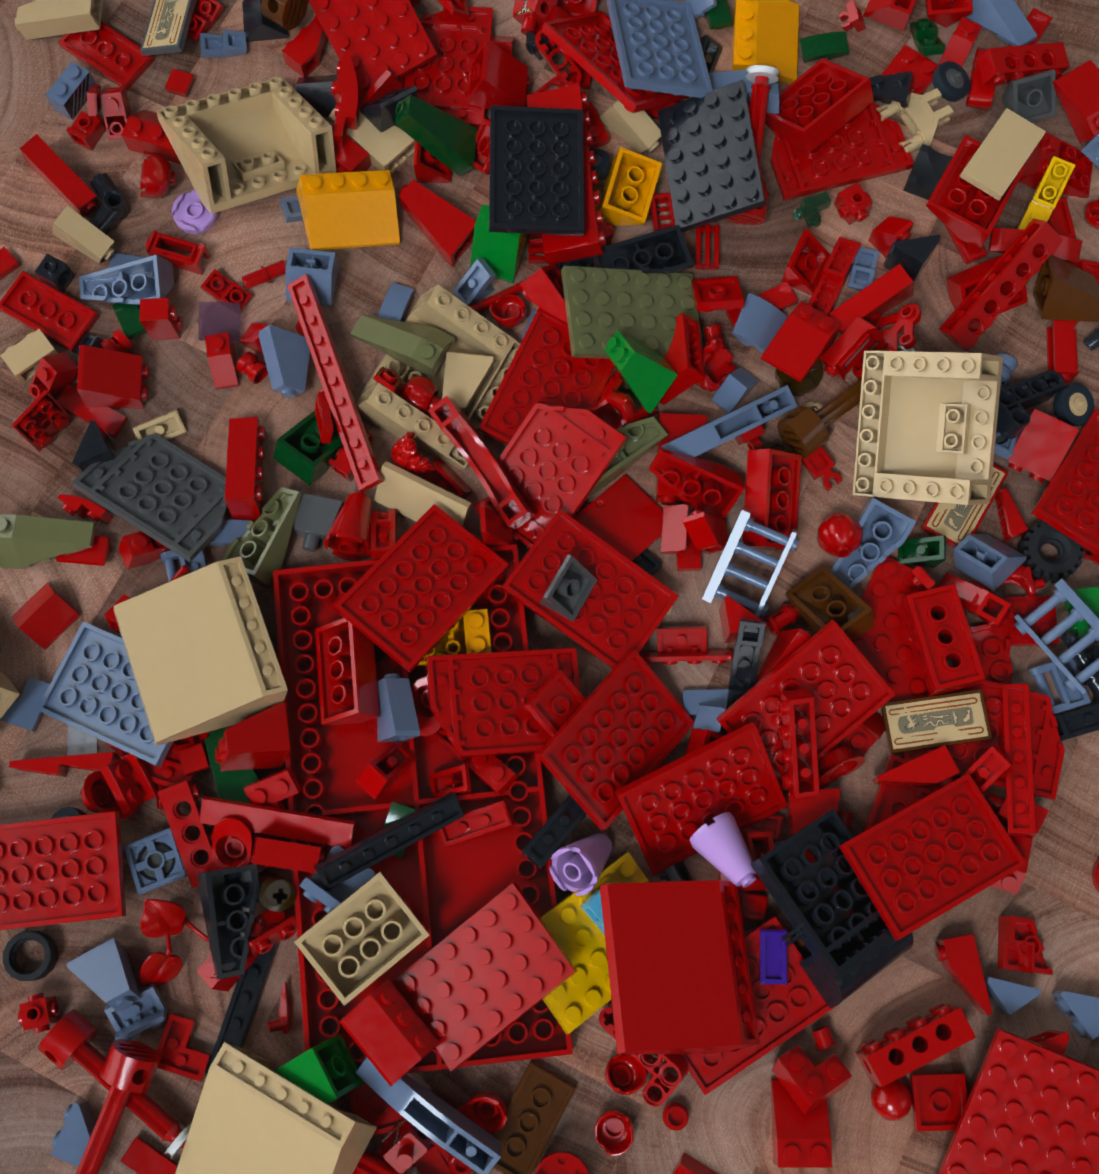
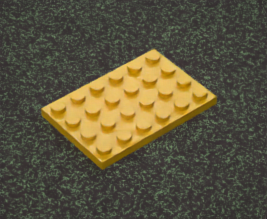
M629 852L624 853L603 869L595 887L586 895L576 896L575 893L578 891L573 892L541 917L546 927L577 969L573 976L543 999L566 1034H570L611 1000L605 935L583 911L580 905L603 884L649 882Z

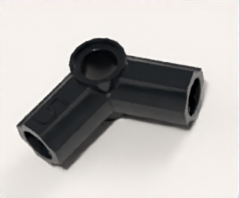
M99 173L93 177L90 184L104 204L90 220V223L108 235L119 219H124L129 215L130 207L108 174Z

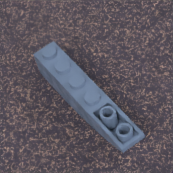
M788 385L661 447L666 450L696 457L798 406Z
M367 1057L356 1070V1074L400 1115L478 1174H488L501 1158V1141L407 1074H404L390 1087Z

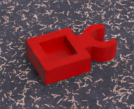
M823 447L806 459L801 460V463L814 480L819 477L822 478V486L826 491L832 489L829 479H834L837 484L842 482L841 476L831 471L835 463Z

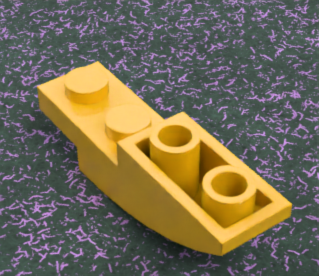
M1053 156L1017 229L1024 230L1033 219L1048 221L1071 176L1075 164Z

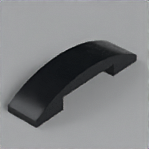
M742 619L739 621L732 656L726 709L755 684L765 622Z
M1099 703L1055 716L1060 740L1064 741L1098 731Z

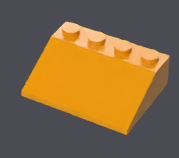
M734 0L731 71L744 70L753 65H767L776 67L780 71V74L777 76L779 78L778 83L794 82L797 79L799 4L790 0Z
M389 170L300 175L296 192L310 250L400 244L395 190Z

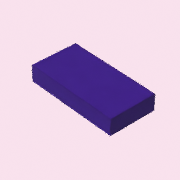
M759 929L760 984L787 985V945L785 944L787 940L783 941L782 936L787 934L786 929Z

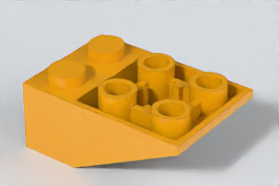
M488 609L468 611L418 665H426L427 656L491 653L492 643Z

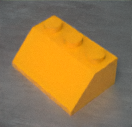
M623 147L619 148L612 160L611 170L601 197V204L598 207L607 223L615 226L645 224L661 170V162Z

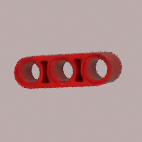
M977 48L971 70V85L967 93L966 106L989 110L995 86L993 84L983 85L976 61L988 49Z

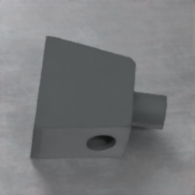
M301 493L294 529L298 536L305 537L302 549L316 552L319 540L324 541L343 506V502Z

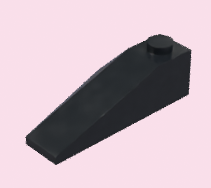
M679 225L602 247V255L592 256L596 268L642 270L643 273H675L694 267Z
M257 864L199 872L197 874L200 899L216 979L243 975L249 950L251 926L255 918L256 899H258L260 891Z

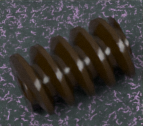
M262 872L258 875L260 888L259 897L256 899L258 903L274 912L284 911L293 904L296 891L289 881L270 872Z

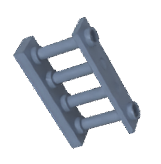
M743 507L702 599L711 603L713 597L725 598L728 595L744 608L755 612L754 615L758 618H764L769 605L765 604L788 552L795 551L799 538L796 537L797 530L795 529L792 530L788 537L754 522V519L750 517L752 511ZM743 530L746 532L750 530L784 545L785 547L780 558L777 559L743 544L744 541L740 540ZM733 553L744 554L775 568L770 580L767 581L733 566L734 563L730 562ZM723 575L727 577L731 575L765 590L760 602L757 603L723 588L724 585L720 584Z
M1061 578L1054 584L1057 589L1053 592L1054 595L1024 619L1019 614L1014 616L1017 620L1014 626L1022 635L1028 633L1067 676L1068 679L1064 682L1074 693L1079 690L1084 694L1087 691L1081 684L1099 671V658L1075 677L1064 665L1095 640L1099 641V619ZM1068 601L1074 607L1071 610V614L1039 638L1030 626L1060 602ZM1085 619L1091 626L1088 629L1089 633L1060 656L1056 657L1047 645L1076 622H1082Z

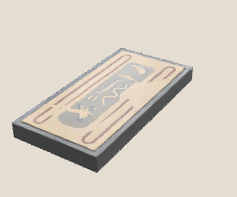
M154 0L140 49L144 56L183 52L196 0Z

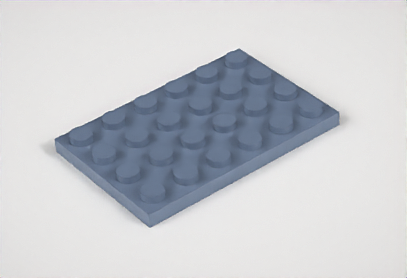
M606 0L625 87L702 98L708 93L713 92L690 3L674 0Z
M83 621L45 692L37 711L161 767L173 741L155 745L123 639Z

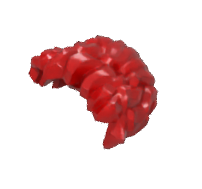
M713 336L709 342H706V346L702 347L705 377L695 383L702 390H717L727 378L725 374L735 371V365L731 363L734 355L727 351L722 338Z
M407 432L405 436L398 439L392 446L391 460L393 465L416 476L424 474L429 470L433 471L436 464L434 462L429 463L428 458H423L421 454H417L418 449L416 448L415 440L412 439L415 432Z

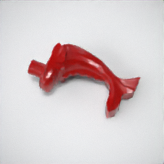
M1020 565L1002 583L1016 584L1019 588H1023L1029 597L1036 595V589L1045 587L1043 578L1033 580L1031 568ZM971 580V584L990 592V588L980 582Z

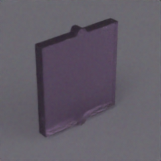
M199 302V319H197V323H199V340L205 341L206 335L228 332L233 342H239L240 325H242L240 320V303Z

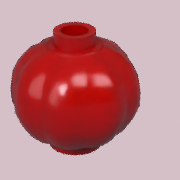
M422 376L413 377L405 384L400 383L396 391V395L427 416L430 414L428 410L441 400V397L437 396L438 389L430 379Z
M834 513L819 525L817 542L819 547L829 555L845 558L859 548L863 536L862 527L851 516Z

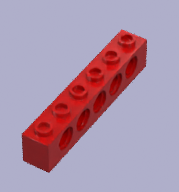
M1033 219L938 330L954 346L968 351L977 343L978 338L983 332L992 326L996 317L1009 306L1010 301L1016 294L1024 289L1025 284L1041 269L1042 264L1048 257L1056 252L1063 239L1046 221Z

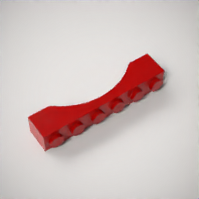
M445 396L431 407L428 412L473 469L507 526L517 529L535 516L458 403L452 398Z

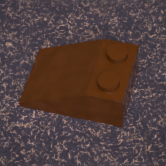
M823 565L785 593L786 597L815 634L831 620H834L853 642L874 626L872 609Z

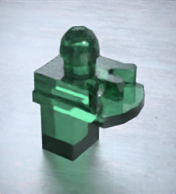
M824 192L803 199L800 208L793 212V217L797 220L804 217L808 227H819L821 225L819 211L829 208L831 204L828 193Z

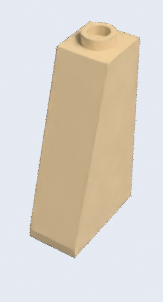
M35 0L18 7L15 26L26 40L98 30L101 24L103 0Z
M335 108L329 115L331 123H335L336 120ZM361 111L357 130L350 128L347 130L346 135L369 153L371 164L378 171L389 170L390 174H392L414 155L415 140L396 126L380 132Z

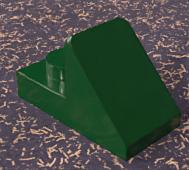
M944 535L905 540L898 548V562L906 566L926 564L930 568H935L946 561V536Z

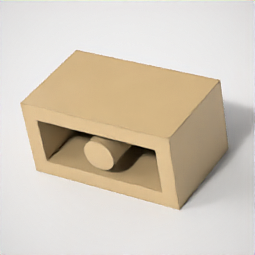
M38 329L35 332L29 333L25 339L16 345L8 347L0 356L17 379L24 385L33 379L42 357L58 354V352L43 332Z

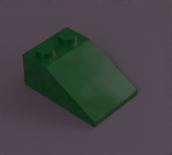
M315 410L276 441L273 459L308 485L315 482L329 469L328 461L331 458L336 460L337 452L343 447L332 413L333 432L330 444H322L320 441Z

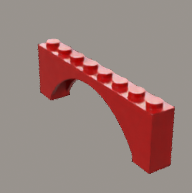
M580 84L527 95L528 107L583 110L584 236L542 234L546 260L551 265L602 255V245L606 244L604 231H600V225L603 224L602 212L597 209V205L601 204L599 190H595V184H598L597 172L592 169V165L596 164L594 151H590V145H593L591 130L588 131L587 126L591 125L589 111L585 112V106H589L587 93H582Z

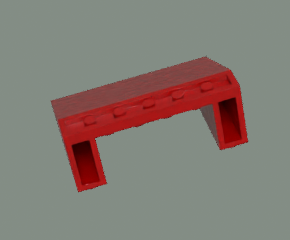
M723 880L611 883L601 885L600 894L617 1054H715L760 1045L737 886L731 881Z

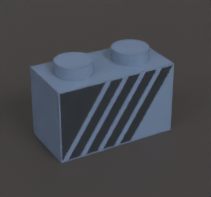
M71 61L45 96L55 111L73 120L87 102V91L91 84H96L90 71Z

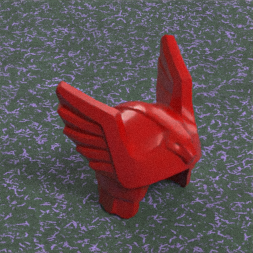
M618 370L610 377L609 382L605 384V389H603L600 395L601 399L590 410L615 429L650 418L659 413V410L655 408L651 414L644 407L636 410L632 396L617 391L623 382Z

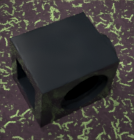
M48 253L35 270L36 275L42 282L62 293L66 291L75 278L74 273L65 262Z

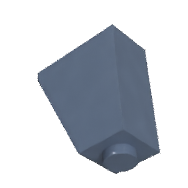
M268 325L260 330L258 336L272 390L281 393L286 398H294L305 392L310 356L306 338L273 325Z
M386 674L385 678L377 681L380 715L377 718L378 742H403L420 736L409 678H400V674Z
M115 938L66 963L69 970L117 1012L131 1007L133 1003L141 999L126 949Z

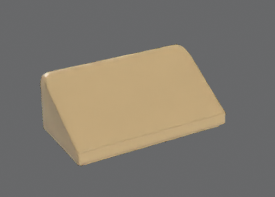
M177 408L137 424L132 428L138 440H142L144 437L154 433L168 440L187 432Z

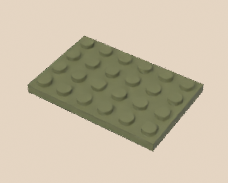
M564 266L561 269L572 357L610 359L604 350L607 347L608 341L614 337L617 331L657 351L664 357L674 336L676 317L683 312L699 322V315L693 297L691 281L693 276L691 273H643L642 270ZM699 322L701 348H702V347H703V342H702V335H701L700 322Z

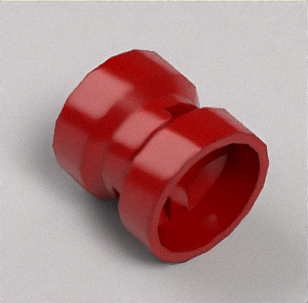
M119 329L113 332V336L110 339H105L100 343L104 349L118 352L129 351L134 347L131 341Z
M250 351L246 352L237 362V371L248 375V379L253 384L260 383L268 374L266 363L263 361L259 362L257 356Z

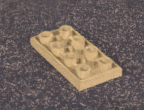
M1006 108L959 177L999 201L1046 131Z
M387 461L382 465L380 473L384 482L377 485L374 501L390 509H396V512L416 522L435 504L462 527H465L471 507L470 502Z

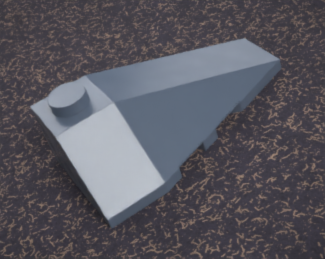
M972 0L973 12L965 18L982 25V30L986 28L996 33L997 38L1012 46L1027 45L1037 38V34L1015 0Z
M153 255L80 276V297L83 300L140 305V299L165 298L174 286L173 264L158 255Z
M869 497L857 518L863 531L862 542L859 548L848 557H837L830 569V572L850 590L905 542L916 523L915 520L872 497Z

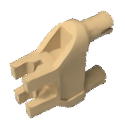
M938 88L923 95L911 93L907 108L901 107L900 102L892 101L890 105L884 104L876 108V111L880 112L882 121L897 114L913 135V137L899 143L900 146L904 147L906 153H912L920 149L922 144L930 146L936 129L950 121L949 116L954 113L950 105L935 112L932 110L939 103L937 99L942 96Z

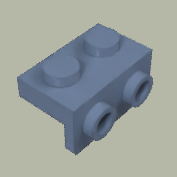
M154 983L139 989L141 999L125 1010L117 1012L109 1005L105 1006L104 1011L116 1031L115 1040H133L140 1032L148 1028L155 1029L164 1022L168 1008Z

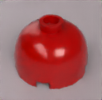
M143 151V157L147 159H144L141 167L140 189L145 188V191L140 192V197H163L168 192L169 186H174L175 172L171 171L170 163L162 155Z

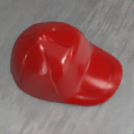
M482 1092L476 1094L466 1104L456 1109L488 1133L501 1130L507 1120L506 1105L496 1093Z

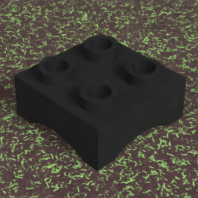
M922 144L903 191L929 200L953 157L941 154L930 146Z

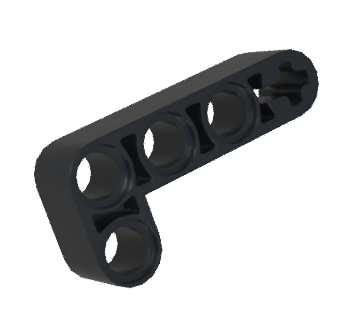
M1048 370L1001 388L997 418V430L1005 438L1014 439L1030 422V416L1026 409L1049 401L1064 385L1065 382L1062 375L1054 370Z

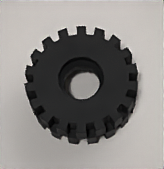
M1040 521L1024 533L1017 545L1020 548L1017 552L1026 556V561L1021 565L1031 568L1033 580L1043 578L1045 584L1049 581L1053 584L1061 578L1064 580L1078 570L1077 568L1083 562L1080 559L1085 556V551H1080L1083 548L1082 545L1044 521ZM1044 544H1051L1057 549L1058 558L1056 560L1049 561L1044 558L1041 553V547Z

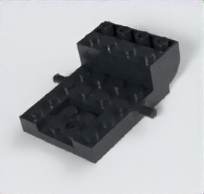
M833 808L750 864L792 925L793 929L782 936L783 941L790 938L785 944L790 946L800 938L811 954L801 960L799 964L829 1008H833L847 999L910 950L914 942L912 932L895 941L839 848L841 844L854 837ZM806 850L814 855V863L806 859Z

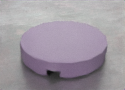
M195 190L179 195L172 207L173 219L178 228L185 233H204L212 228L218 217V212L211 214L202 204Z

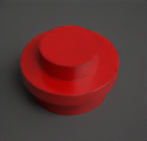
M673 1102L664 1108L662 1119L669 1129L678 1131L687 1125L689 1113L684 1105Z

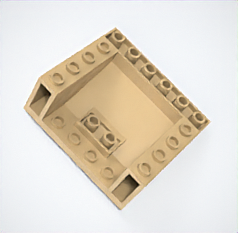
M272 77L268 81L254 82L246 87L232 88L228 92L210 94L206 98L188 100L184 104L167 106L157 111L158 120L202 204L211 214L297 188L300 175L336 173L332 126L283 77Z
M437 284L419 297L405 322L436 327L455 337V341L448 352L493 356L492 370L465 413L483 439L485 434L478 431V428L520 343ZM385 354L356 401L360 416L399 438L405 436L407 432H415L412 439L415 440L416 447L461 470L465 469L468 462L440 429L431 414L429 416L425 415L396 395L397 389L393 393L379 382L377 383L373 380L381 367L396 372L398 377L402 379V384L416 376L426 377L436 385L438 389L437 396L441 397L442 400L446 356L432 378Z
M864 351L853 495L961 505L990 504L1003 357L984 353Z
M241 556L217 561L114 605L115 617L156 746L235 725L280 702H284L288 689Z
M224 1042L209 1068L175 1174H353L377 1127L356 1114L332 1107L268 1068L270 1062L254 1052Z

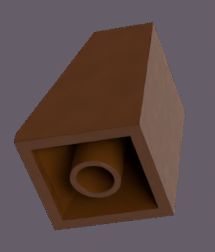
M1054 255L1049 256L1041 266L1033 290V296L1041 319L1098 322L1099 286L1095 276Z

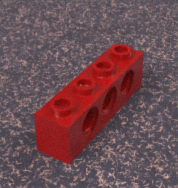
M1063 42L989 48L976 60L983 85L993 84L994 86L1052 69L1055 70V76L1058 79L1070 67Z
M191 779L160 790L158 795L192 888L199 886L197 873L217 870L212 861L211 855L213 831L210 832L208 824L200 823L201 804L199 798L201 797V792L197 783L193 784ZM184 801L191 805L189 815H184L180 811V805ZM192 825L197 826L200 830L198 839H193L189 835V828ZM199 850H205L208 853L209 860L207 863H202L198 860L197 854Z

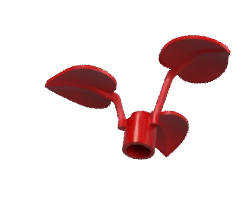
M160 899L144 900L140 929L145 936L150 938L165 936L167 950L165 954L161 952L151 954L142 964L139 980L143 987L152 983L155 986L168 983L180 973L182 961L179 956L171 955L170 935L181 933L184 925L189 927L203 940L209 942L208 936L185 917V911L182 906L174 902Z

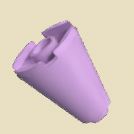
M725 812L714 817L715 822L708 826L706 823L702 825L690 838V844L735 886L742 885L745 888L756 880V872L750 865L754 861L734 816L730 812Z
M595 833L559 848L551 857L550 873L560 889L571 892L578 891L575 893L576 896L586 895L595 887L612 852L610 839L602 833Z

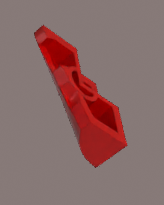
M999 916L997 969L1053 975L1052 968L1047 967L1042 955V951H1045L1037 937V928L1034 920L1017 916Z

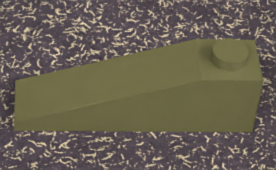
M367 315L360 316L350 333V336L432 378L443 362L446 352L449 351L455 341V337L436 327Z
M654 416L616 429L628 439L597 482L589 497L611 483L668 436Z
M281 487L262 508L263 513L254 523L250 521L246 526L248 530L239 540L237 538L234 539L222 560L241 556L250 582L271 588L274 583L273 571L280 570L283 564L302 494L299 491Z
M0 514V566L3 569H26L32 567V564L41 561L48 562L53 557L62 554L69 555L93 547L96 523L17 514Z

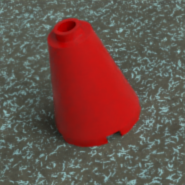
M356 491L348 495L324 539L325 549L331 548L333 550L332 554L337 557L358 561L360 556H366L365 559L371 556L372 506L371 499L366 493Z

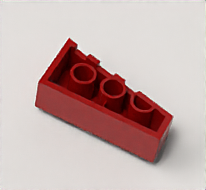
M258 417L229 418L225 502L233 520H250L253 523L263 513V460L265 459L264 446H262V440L266 439L265 427L260 425Z

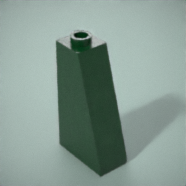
M412 95L398 102L395 108V124L456 175L462 176L474 168L476 127Z
M228 727L211 731L209 733L210 737L205 739V744L219 798L250 803L244 788L248 784L262 778L256 769L221 771L220 763L215 761V748L218 747L219 738L223 737Z

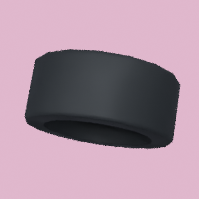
M24 931L15 935L7 942L3 951V964L6 972L12 978L19 981H37L46 977L53 970L57 962L58 950L55 941L48 934L40 931ZM29 940L39 942L45 952L42 965L32 972L20 969L16 961L20 945Z

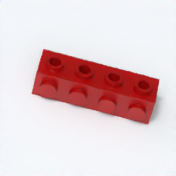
M806 689L780 692L781 700L777 702L779 715L782 716V725H779L780 739L783 740L784 749L780 751L782 764L785 765V773L782 774L783 786L795 799L818 796L820 791L814 697Z

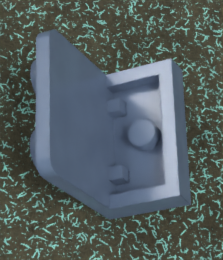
M338 845L334 846L324 860L345 849ZM368 868L327 891L323 887L318 874L314 873L311 878L306 877L300 884V887L305 890L303 893L305 897L314 903L319 900L326 905L324 911L330 913L373 878L376 873Z

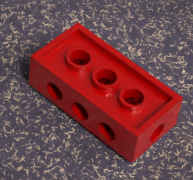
M951 584L906 595L901 604L930 696L977 686L986 678L956 585ZM931 613L936 614L940 620L934 619ZM938 636L945 638L947 644L940 642ZM946 660L952 661L955 668L949 667Z
M943 1003L929 1009V1015L922 1018L920 1015L906 1021L908 1026L899 1030L897 1027L883 1033L885 1038L876 1042L874 1039H871L860 1045L862 1050L856 1052L870 1082L884 1087L977 1038L962 1009L950 1006V1004L945 1006ZM915 1038V1045L912 1047V1041ZM892 1050L893 1055L889 1060V1052Z

